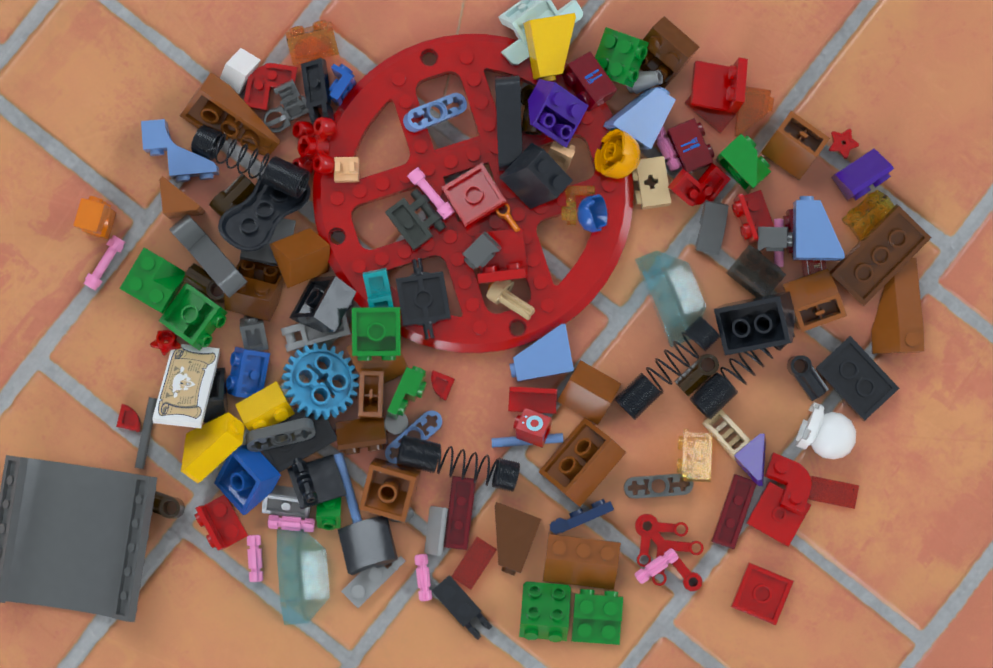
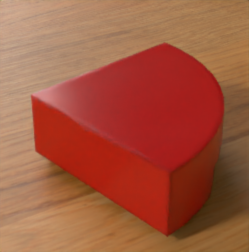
M433 370L431 374L432 387L435 393L446 401L455 379Z
M121 404L116 427L141 432V421L136 411L128 405Z

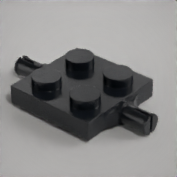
M417 258L419 268H417L416 259H412L414 274L396 279L403 327L423 326L424 339L429 340L428 330L430 338H435L432 324L438 321L450 320L451 316L443 271L435 273L424 272L422 258Z

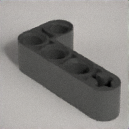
M188 214L169 229L229 298L248 282Z

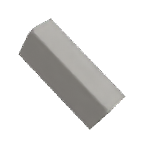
M276 485L272 493L262 502V513L302 517V519L309 518L311 507L300 509L293 487Z
M430 506L424 550L426 554L443 555L448 509L445 507Z

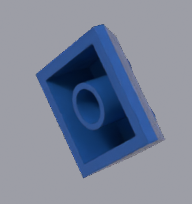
M246 444L239 446L226 458L214 484L242 515H246L272 493L281 474L260 451H250Z

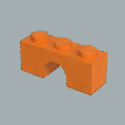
M89 196V199L81 198L73 226L82 229L86 234L109 240L117 212L112 210V205L107 204L103 199Z

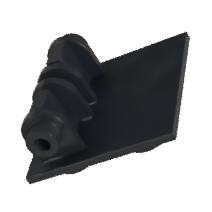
M333 454L310 462H306L302 458H296L293 460L292 467L287 468L300 509L347 495Z

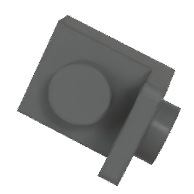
M247 315L241 318L240 331L244 349L268 350L269 345L264 320Z

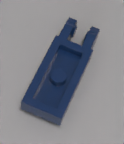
M604 499L592 503V509L583 512L582 508L569 513L570 518L567 520L563 518L553 520L550 524V530L553 534L557 535L560 532H565L614 510L611 501L605 502Z

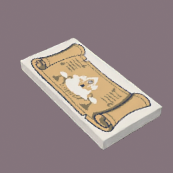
M181 344L180 349L170 351L153 414V423L193 428L202 427L220 356V348L202 347L199 351L192 345Z

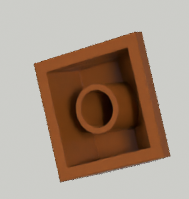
M375 457L369 466L359 510L405 523L416 492L421 470L393 464Z

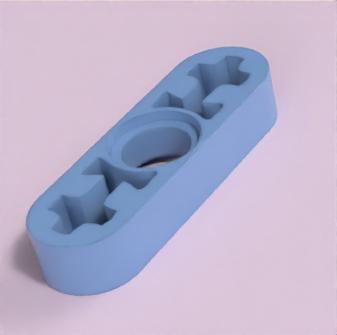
M453 93L416 107L405 114L403 118L404 126L410 132H418L463 113L467 108V101L462 94ZM452 102L459 104L458 107H453L449 110L446 108ZM431 107L439 109L440 118H434L431 115ZM424 116V119L418 123L411 121L413 117Z
M432 410L425 412L387 446L385 450L386 459L393 464H397V458L392 459L390 457L392 454L390 449L392 447L395 449L399 448L401 443L398 441L403 435L407 436L412 430L418 431L422 440H428L441 428L443 422L441 415ZM428 415L431 417L436 415L438 417L436 420L438 425L435 428L429 426L426 429L429 434L425 436L424 432L416 425L421 422V425L424 426L427 423L426 417Z

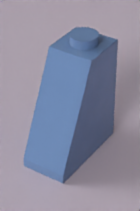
M662 87L647 89L607 120L603 127L609 131L619 129L627 132L637 141L640 150L651 149L676 99L669 95L670 92Z
M800 196L799 200L793 203V260H843L845 253L821 200H814V196Z
M566 324L559 325L513 357L514 363L509 364L511 377H516L517 382L574 372Z

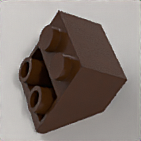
M664 16L643 38L649 44L647 55L643 59L640 69L642 71L660 70L663 83L659 84V86L665 89L700 47Z
M240 259L236 269L248 282L230 298L224 293V308L235 313L270 321L278 306L284 283L279 267Z
M382 415V418H361L336 422L338 451H344V455L360 453V448L368 447V451L384 450L383 445L388 444L384 415Z

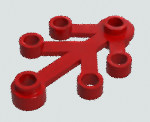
M643 514L635 522L636 532L641 536L640 553L636 561L641 567H645L651 562V557L648 554L650 539L657 545L656 558L660 555L663 556L664 552L671 548L674 551L690 552L693 555H700L704 550L703 544L699 541H692L690 543L664 540L659 532H671L683 537L688 533V526L683 522L676 524L661 523L651 514ZM649 521L652 525L648 531L643 529V523ZM678 525L685 527L683 534L677 532L676 528ZM698 543L701 548L697 553L692 551V545ZM642 555L648 557L646 564H641L639 561ZM680 558L672 563L683 577V586L687 590L697 591L701 588L702 578L698 573L691 572ZM665 569L658 573L662 574L664 578L661 583L655 581V576L652 577V582L655 585L662 586L667 580L664 574ZM695 577L697 584L692 587L688 581L690 578Z

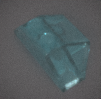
M654 251L635 259L670 347L674 346L673 341L685 342L682 332H685V329L697 317H702L707 307L689 263L660 251Z
M277 529V566L284 625L309 623L330 598L326 549L310 534L304 532V529L300 531Z

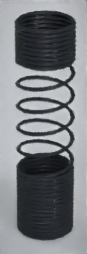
M206 125L200 126L196 131L191 143V151L209 160L215 158L218 164L226 162L229 169L237 166L238 173L243 174L248 171L249 178L253 179L259 176L262 184L296 199L305 191L310 177L308 170L277 156L272 157L268 162L270 154L267 153L261 162L259 173L252 177L250 175V168L258 156V148L253 151L248 168L241 172L239 170V163L245 156L248 148L247 143L241 148L237 163L230 167L228 159L236 147L237 139H233L230 143L226 159L219 162L217 155L225 143L226 134ZM264 170L263 178L261 180V172Z
M697 317L685 329V332H682L684 340L695 354L677 341H673V345L685 362L669 350L664 349L666 357L677 372L660 359L655 358L656 364L669 381L650 367H646L648 374L659 389L643 373H640L632 383L628 384L627 388L623 389L620 395L616 396L615 401L634 420L638 416L640 417L641 413L648 406L652 405L653 401L657 400L664 392L650 371L669 385H672L671 379L659 362L676 375L681 376V372L667 353L686 367H690V364L677 345L693 357L699 359V355L685 335L696 342L704 351H707L720 338L717 331L703 317Z
M787 344L773 347L781 351ZM766 348L760 349L773 359V356ZM753 350L750 351L753 356L748 352H743L764 367V364L755 355ZM740 353L738 355L745 365L736 359H729V363L736 374L725 367H720L722 375L716 372L714 376L710 377L709 381L705 382L690 397L691 402L708 419L714 418L715 414L719 413L720 409L724 408L738 394V391L728 380L722 369L728 371L743 384L747 385V382L735 369L731 360L741 365L753 376H756Z
M403 435L397 456V465L434 473L438 463L437 474H440L444 460L451 448L449 477H452L456 463L463 451L462 480H464L468 466L475 454L474 483H476L482 464L487 457L486 486H488L494 470L493 488L513 492L516 487L520 471V463H517V461L505 460L499 457L494 462L490 471L489 455L484 456L478 468V455L474 452L470 456L465 468L466 453L464 449L460 450L453 465L454 451L452 446L448 447L441 462L440 443H433V441L417 439L412 436Z

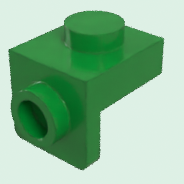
M342 497L317 504V528H323L324 530L341 528Z

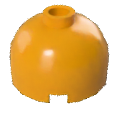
M619 129L609 131L601 140L604 143L602 149L597 148L594 159L595 169L607 177L624 178L638 167L640 163V147L634 137L627 132Z

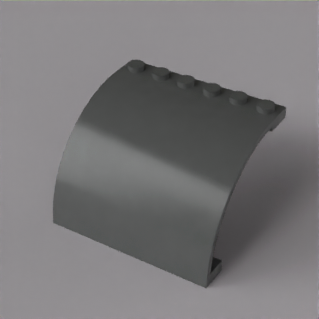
M6 455L0 489V603L7 601L87 612L126 622H135L157 477Z

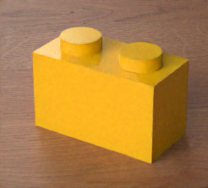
M277 381L235 404L249 432L276 425L295 414L288 398H285V393Z

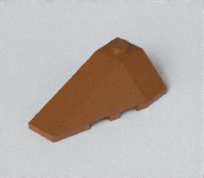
M211 72L180 114L183 119L199 129L200 126L206 125L226 134V140L228 138H236L242 147L247 143V149L254 151L258 148V153L264 156L267 153L271 155L281 142L236 91Z
M911 258L884 285L877 314L871 328L872 354L920 353L924 351V327L916 258Z

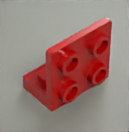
M739 57L734 65H730V67L695 61L691 105L737 113L745 103L748 59Z
M758 190L747 195L741 193L733 200L734 204L731 206L735 217H739L742 226L739 228L743 240H748L749 244L758 242V227H774L762 191Z
M519 227L520 230L518 232H515L513 228L487 231L502 249L499 252H494L496 255L483 268L479 266L480 272L477 274L478 284L526 278L529 275L522 227ZM484 232L476 233L475 239H477Z
M225 495L195 508L197 511L194 514L198 524L201 527L204 526L209 534L206 535V538L212 548H217L218 551L223 550L249 536L231 501Z

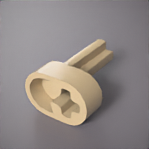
M511 280L495 281L488 290L486 298L495 304L501 302L529 320L534 314L535 308L511 293L514 282Z

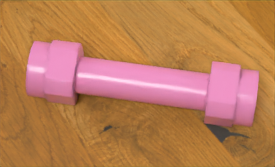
M418 167L407 176L437 207L436 211L444 220L455 212L448 201L445 203L425 180V174Z
M113 235L106 244L109 247L94 272L87 274L83 284L96 291L103 282L100 279L117 251L121 253L126 242Z

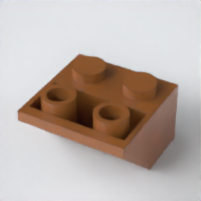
M790 111L761 154L797 180H800L830 138L793 111Z
M828 268L782 284L785 292L790 291L795 311V323L797 329L801 332L847 316L840 294Z

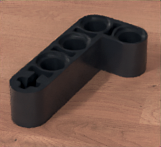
M519 75L495 76L499 171H505L522 153Z

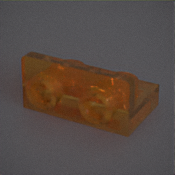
M321 20L314 22L313 26L306 28L295 26L290 28L289 32H286V40L293 65L339 54L332 22Z

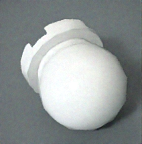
M814 402L808 409L812 412L808 421L804 419L796 437L798 442L795 446L805 450L811 445L814 452L822 458L838 459L845 457L852 451L856 443V429L852 421L840 413L830 412L824 414V406Z

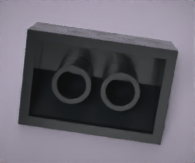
M790 291L727 303L714 309L725 355L793 342L795 311Z

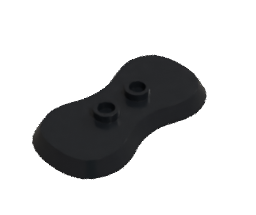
M258 179L252 194L244 202L230 208L221 216L218 224L220 235L230 245L242 251L253 252L263 248L270 242L279 222L287 215L306 205L311 193L309 184H307L303 194L296 199L262 184Z

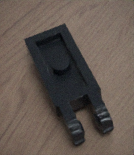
M318 58L302 63L301 69L305 98L307 100L306 106L309 109L311 124L314 126L315 120L321 117L318 108H322L323 117L334 120L326 60Z
M450 575L432 590L434 595L463 627L465 626L477 640L482 636L470 623L475 616L488 630L493 627L483 616L481 609Z

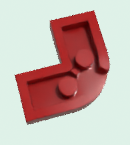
M266 63L257 68L248 77L244 97L245 103L251 109L267 111L271 88H275L292 79L296 85L298 67Z
M712 163L698 181L682 169L668 188L685 203L694 206L705 203V200L713 201L731 178Z
M773 452L764 477L786 485L779 507L802 515L811 492V477L800 463Z

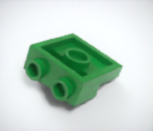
M606 27L595 59L610 80L633 88L634 82L639 77L641 63L647 55L649 42Z
M186 283L159 319V322L200 351L202 347L209 346L212 341L211 335L215 329L221 328L225 324V315L228 312Z
M400 307L352 308V356H357L358 361H370L372 356H382V360H396V356H401Z
M413 366L412 369L406 367L387 410L388 417L397 420L398 415L403 417L408 406V400L415 402L417 397L422 398L427 386V382L424 381L426 376L425 370Z
M580 589V593H575L571 641L620 645L623 596H618V591H604V595L594 594L595 590Z

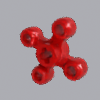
M319 117L315 120L314 126L306 121L295 122L292 133L296 139H299L297 149L300 157L295 158L292 164L308 170L310 175L313 169L323 174H329L333 171L335 161L332 156L328 155L329 142L326 139L332 136L336 130V124L333 119Z

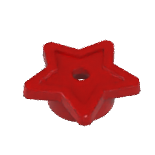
M847 129L843 133L831 132L833 143L829 148L830 152H838L844 159H847L850 150L859 147V143L852 139L851 129Z
M170 330L158 331L156 340L150 343L152 348L160 349L164 356L170 350L181 348V344L176 341L178 335Z

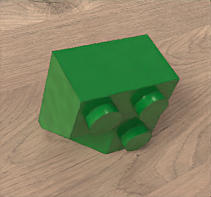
M740 134L718 155L716 161L749 194L771 171L768 169L770 167L769 163L762 156L757 157L755 142L746 135L744 137Z
M143 248L119 289L164 314L183 285V278L186 272L148 249Z

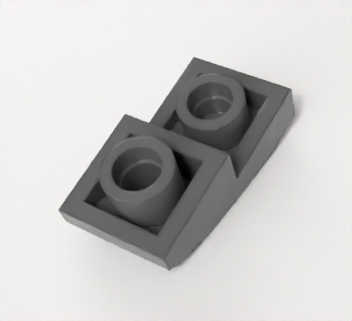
M705 200L699 221L701 226L695 244L697 251L719 255L729 206L727 204Z

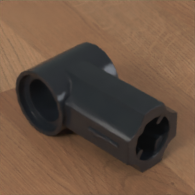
M797 355L788 360L787 369L789 373L795 377L811 401L819 398L829 390L808 357ZM798 359L802 360L805 364V368L801 373L794 369V363Z

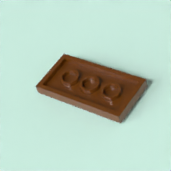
M896 204L845 258L830 271V274L865 306L932 237Z

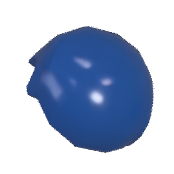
M601 195L585 197L578 206L577 217L584 230L597 232L602 230L601 227L607 225V208Z

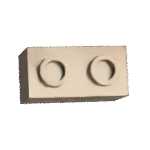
M664 156L640 159L638 167L632 172L633 181L638 183V190H635L636 204H641L642 210L670 206L671 197ZM648 178H651L652 182H656L653 189H650L649 185L644 184Z

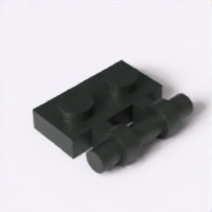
M418 189L410 194L415 200L411 205L403 198L385 211L386 215L414 251L433 237L428 230L431 226L434 225L438 232L447 227L441 220L442 216L435 212L428 203L430 201L428 197L422 195ZM420 208L428 217L424 222L415 213Z

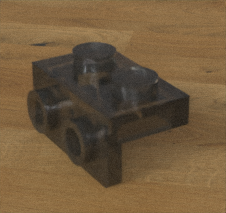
M748 245L726 272L756 298L770 295L786 276L778 265L773 264L758 249L751 245Z

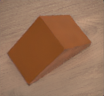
M360 371L358 418H382L384 371Z

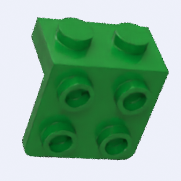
M525 582L523 584L519 637H524L528 640L547 639L551 642L567 641L571 587L564 584Z

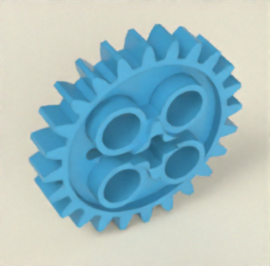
M314 343L311 350L305 345L302 349L303 353L300 350H296L294 353L295 357L290 356L288 359L289 364H286L283 368L287 373H283L281 379L287 382L283 383L282 388L289 389L285 394V398H293L290 406L298 404V413L303 409L306 410L305 417L314 413V418L317 420L322 414L324 419L327 420L331 413L336 418L339 411L344 413L347 410L346 406L350 407L353 404L352 399H355L358 395L354 390L358 389L359 384L353 381H356L359 375L352 374L355 366L348 365L351 360L350 357L342 358L343 350L337 354L335 353V346L327 350L326 343L322 345L321 349ZM317 362L326 364L327 369L319 368ZM299 375L306 376L309 383L300 381ZM322 379V380L324 381V383L321 382V383L319 384V383L317 382V380L320 381V380ZM332 380H338L342 384V388L335 387ZM314 394H321L324 401H317Z

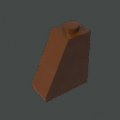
M496 502L495 521L498 565L503 566L501 571L515 576L516 572H522L541 519Z

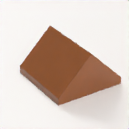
M162 176L159 179L162 211L169 219L181 218L186 214L189 216H199L206 212Z
M311 228L269 244L287 288L328 272L330 245Z
M580 360L557 402L598 425L611 405L621 383Z

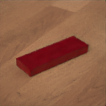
M737 474L733 475L711 542L735 549L757 485L753 480Z
M452 476L444 540L445 548L468 550L476 486L473 478H464L462 480L461 477Z

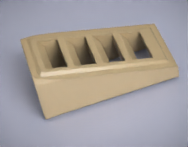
M720 409L719 413L715 414L714 418H707L702 423L734 461H736L734 455L751 441L722 409ZM722 418L724 421L714 429L712 426ZM729 425L730 429L720 436L719 433ZM735 433L737 436L727 443L726 440ZM742 440L743 443L734 450L733 447Z

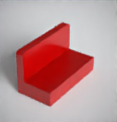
M509 387L508 411L523 412L524 408L537 413L556 414L558 389Z

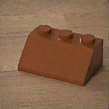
M584 418L540 469L539 473L581 507L626 454V451L607 434Z
M548 533L543 581L614 590L621 543Z

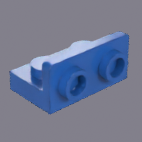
M333 64L331 69L339 79L334 80L329 91H331L330 97L333 103L339 106L356 85V81L354 79L355 76L352 74L353 71L343 64L339 67Z
M235 347L230 357L232 367L230 375L226 380L227 393L235 397L248 398L264 389L270 353Z

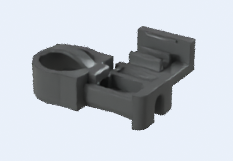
M293 79L273 88L276 94L279 93L282 99L280 104H283L284 108L280 105L266 111L263 121L272 132H281L291 126L290 121L309 113V109L306 106L307 100L303 95H301L302 99H299L298 96L300 94ZM271 112H280L282 116L266 123V118ZM285 120L282 126L279 128L270 127Z

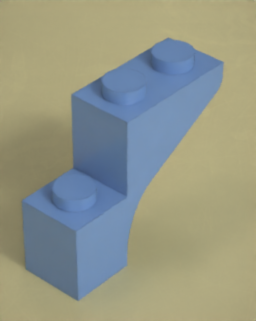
M165 119L141 121L143 150L146 153H150V156L164 155V151H167L169 176L172 179H176V182L190 181V177L210 180L214 179V175H220L219 167L213 161L173 143L169 134L168 122Z

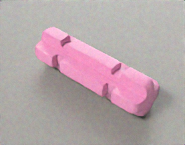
M662 126L656 138L658 141L657 145L662 156L667 160L669 170L671 172L681 168L682 164L679 158H676V152L669 137H666L667 133Z
M271 514L268 518V528L278 529V527H281V530L301 531V529H304V532H314L315 519L305 518V520H302V517L282 516V518H279V515Z
M260 535L247 536V546H250V549H247L248 568L251 569V572H249L250 582L263 581V571L260 570V568H263L262 548L259 549V545H261Z
M671 548L664 552L663 556L660 555L647 564L645 569L641 568L634 575L638 582L643 584L649 580L650 576H655L668 567L667 564L674 563L679 557L674 549Z
M417 554L414 558L415 565H417L418 588H420V591H418L419 600L429 601L432 599V591L429 589L431 582L429 567H427L428 556L427 554Z

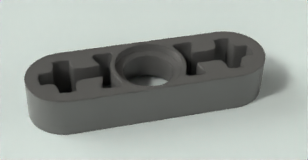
M301 418L252 430L246 434L245 438L248 450L259 452L309 440L315 436L316 432L312 419Z
M684 473L631 477L624 483V492L628 497L634 499L686 495L692 491L694 483L692 478ZM672 477L671 483L679 482L680 477H684V481H688L689 486L685 487V491H681L680 487H672L673 492L669 493L670 484L667 478ZM656 479H661L665 483V489L661 493H656L652 490V482ZM643 480H649L647 488L650 494L645 495V489L638 490L636 495H633L632 491H628V486L632 485V481H636L637 485H645Z

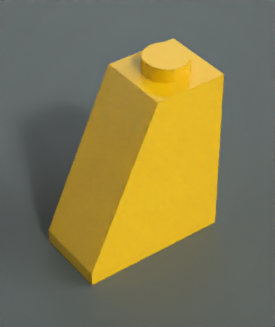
M575 13L534 19L523 23L534 80L555 81V76L563 74L576 19Z
M228 412L202 425L201 428H196L186 433L181 472L196 483L201 482L243 443L244 423Z

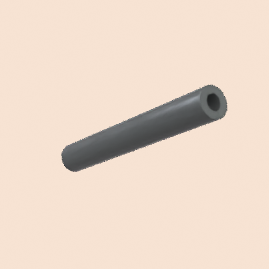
M148 398L135 468L144 469L153 427V414L157 403L156 398Z

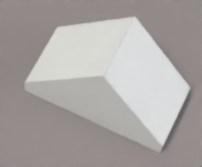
M240 48L225 64L220 79L230 85L240 96L247 85L249 75L257 69L261 60Z

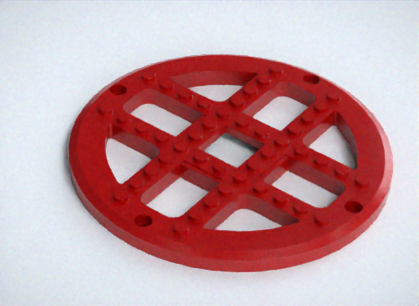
M489 34L443 36L408 47L384 60L369 71L352 88L334 114L336 130L332 136L326 138L329 142L328 155L332 156L333 159L334 157H356L362 139L371 124L390 102H393L410 151L409 160L401 166L361 178L359 182L335 183L334 169L329 174L314 171L313 207L318 235L330 245L328 262L336 277L356 291L353 300L361 308L369 307L363 272L386 268L388 272L413 264L412 259H416V262H418L417 258L425 260L431 257H439L445 261L463 315L461 317L450 315V320L438 321L432 324L435 338H430L428 330L429 340H425L423 326L403 327L400 309L401 337L441 351L479 354L505 351L539 340L559 325L567 324L593 301L608 281L625 247L631 226L634 200L632 173L624 178L616 179L607 177L595 169L594 159L597 148L602 149L604 143L601 140L609 132L603 125L613 116L606 103L589 112L586 110L572 138H581L587 145L594 166V175L590 179L567 186L556 199L529 209L499 178L505 171H499L497 113L484 72L488 71L505 76L519 75L520 81L536 86L539 80L533 79L530 57L518 65H511L503 56L501 51L517 41L508 37ZM427 54H433L436 57V63L432 66H426L423 63V57ZM562 74L555 76V81H551L577 97L572 88L565 83ZM444 75H456L462 82L479 136L434 150L428 129L410 132L405 128L403 118L410 110L420 106L416 95L420 84ZM423 115L418 118L413 117L411 121L413 123H418L422 119H424ZM522 133V152L531 143L542 148L551 145L554 140L544 133L542 135ZM481 163L483 165L489 163L494 182L509 205L513 220L519 227L523 228L529 271L526 280L531 293L528 304L535 308L534 314L527 320L513 310L499 314L488 311L474 270L464 261L466 257L463 253L476 240V233L512 228L505 219L497 216L496 211L468 228L464 226L462 221H457L454 212L446 220L441 219L447 226L441 232H438L434 225L431 226L430 232L433 237L415 251L405 239L376 249L368 250L363 248L353 224V212L360 206L415 188L422 195H426L418 185L415 186L407 177L417 167L425 174V180L445 203L448 201L451 205L441 188L446 185L444 178L470 170ZM601 195L606 203L607 225L601 227V231L591 232L587 245L577 263L558 285H554L537 235L538 225L545 220L578 210L580 202L585 197ZM430 200L428 203L437 212V207ZM503 206L498 211L501 214H505L507 209ZM336 231H340L345 235V239L341 244H334L331 240L332 234ZM390 286L394 307H400L398 291ZM520 322L524 325L525 330L521 335H514L511 332L510 328L513 323Z

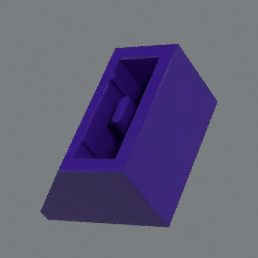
M542 79L538 80L528 99L530 125L567 148L588 105L557 83Z
M874 148L834 174L831 178L847 201L852 197L856 201L871 191L870 185L873 184L876 188L891 177L889 173L894 167Z

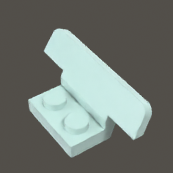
M521 0L505 11L498 18L502 25L514 30L518 40L501 51L503 56L511 65H518L529 57L523 23L529 20L575 13L576 23L583 17V11L578 2L571 0L557 10L551 0Z

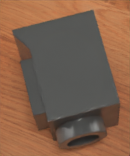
M758 227V251L765 248L766 251H784V248L793 246V232H789V227Z
M485 231L463 253L466 257L464 261L472 269L479 266L483 268L496 255L494 252H499L502 247Z

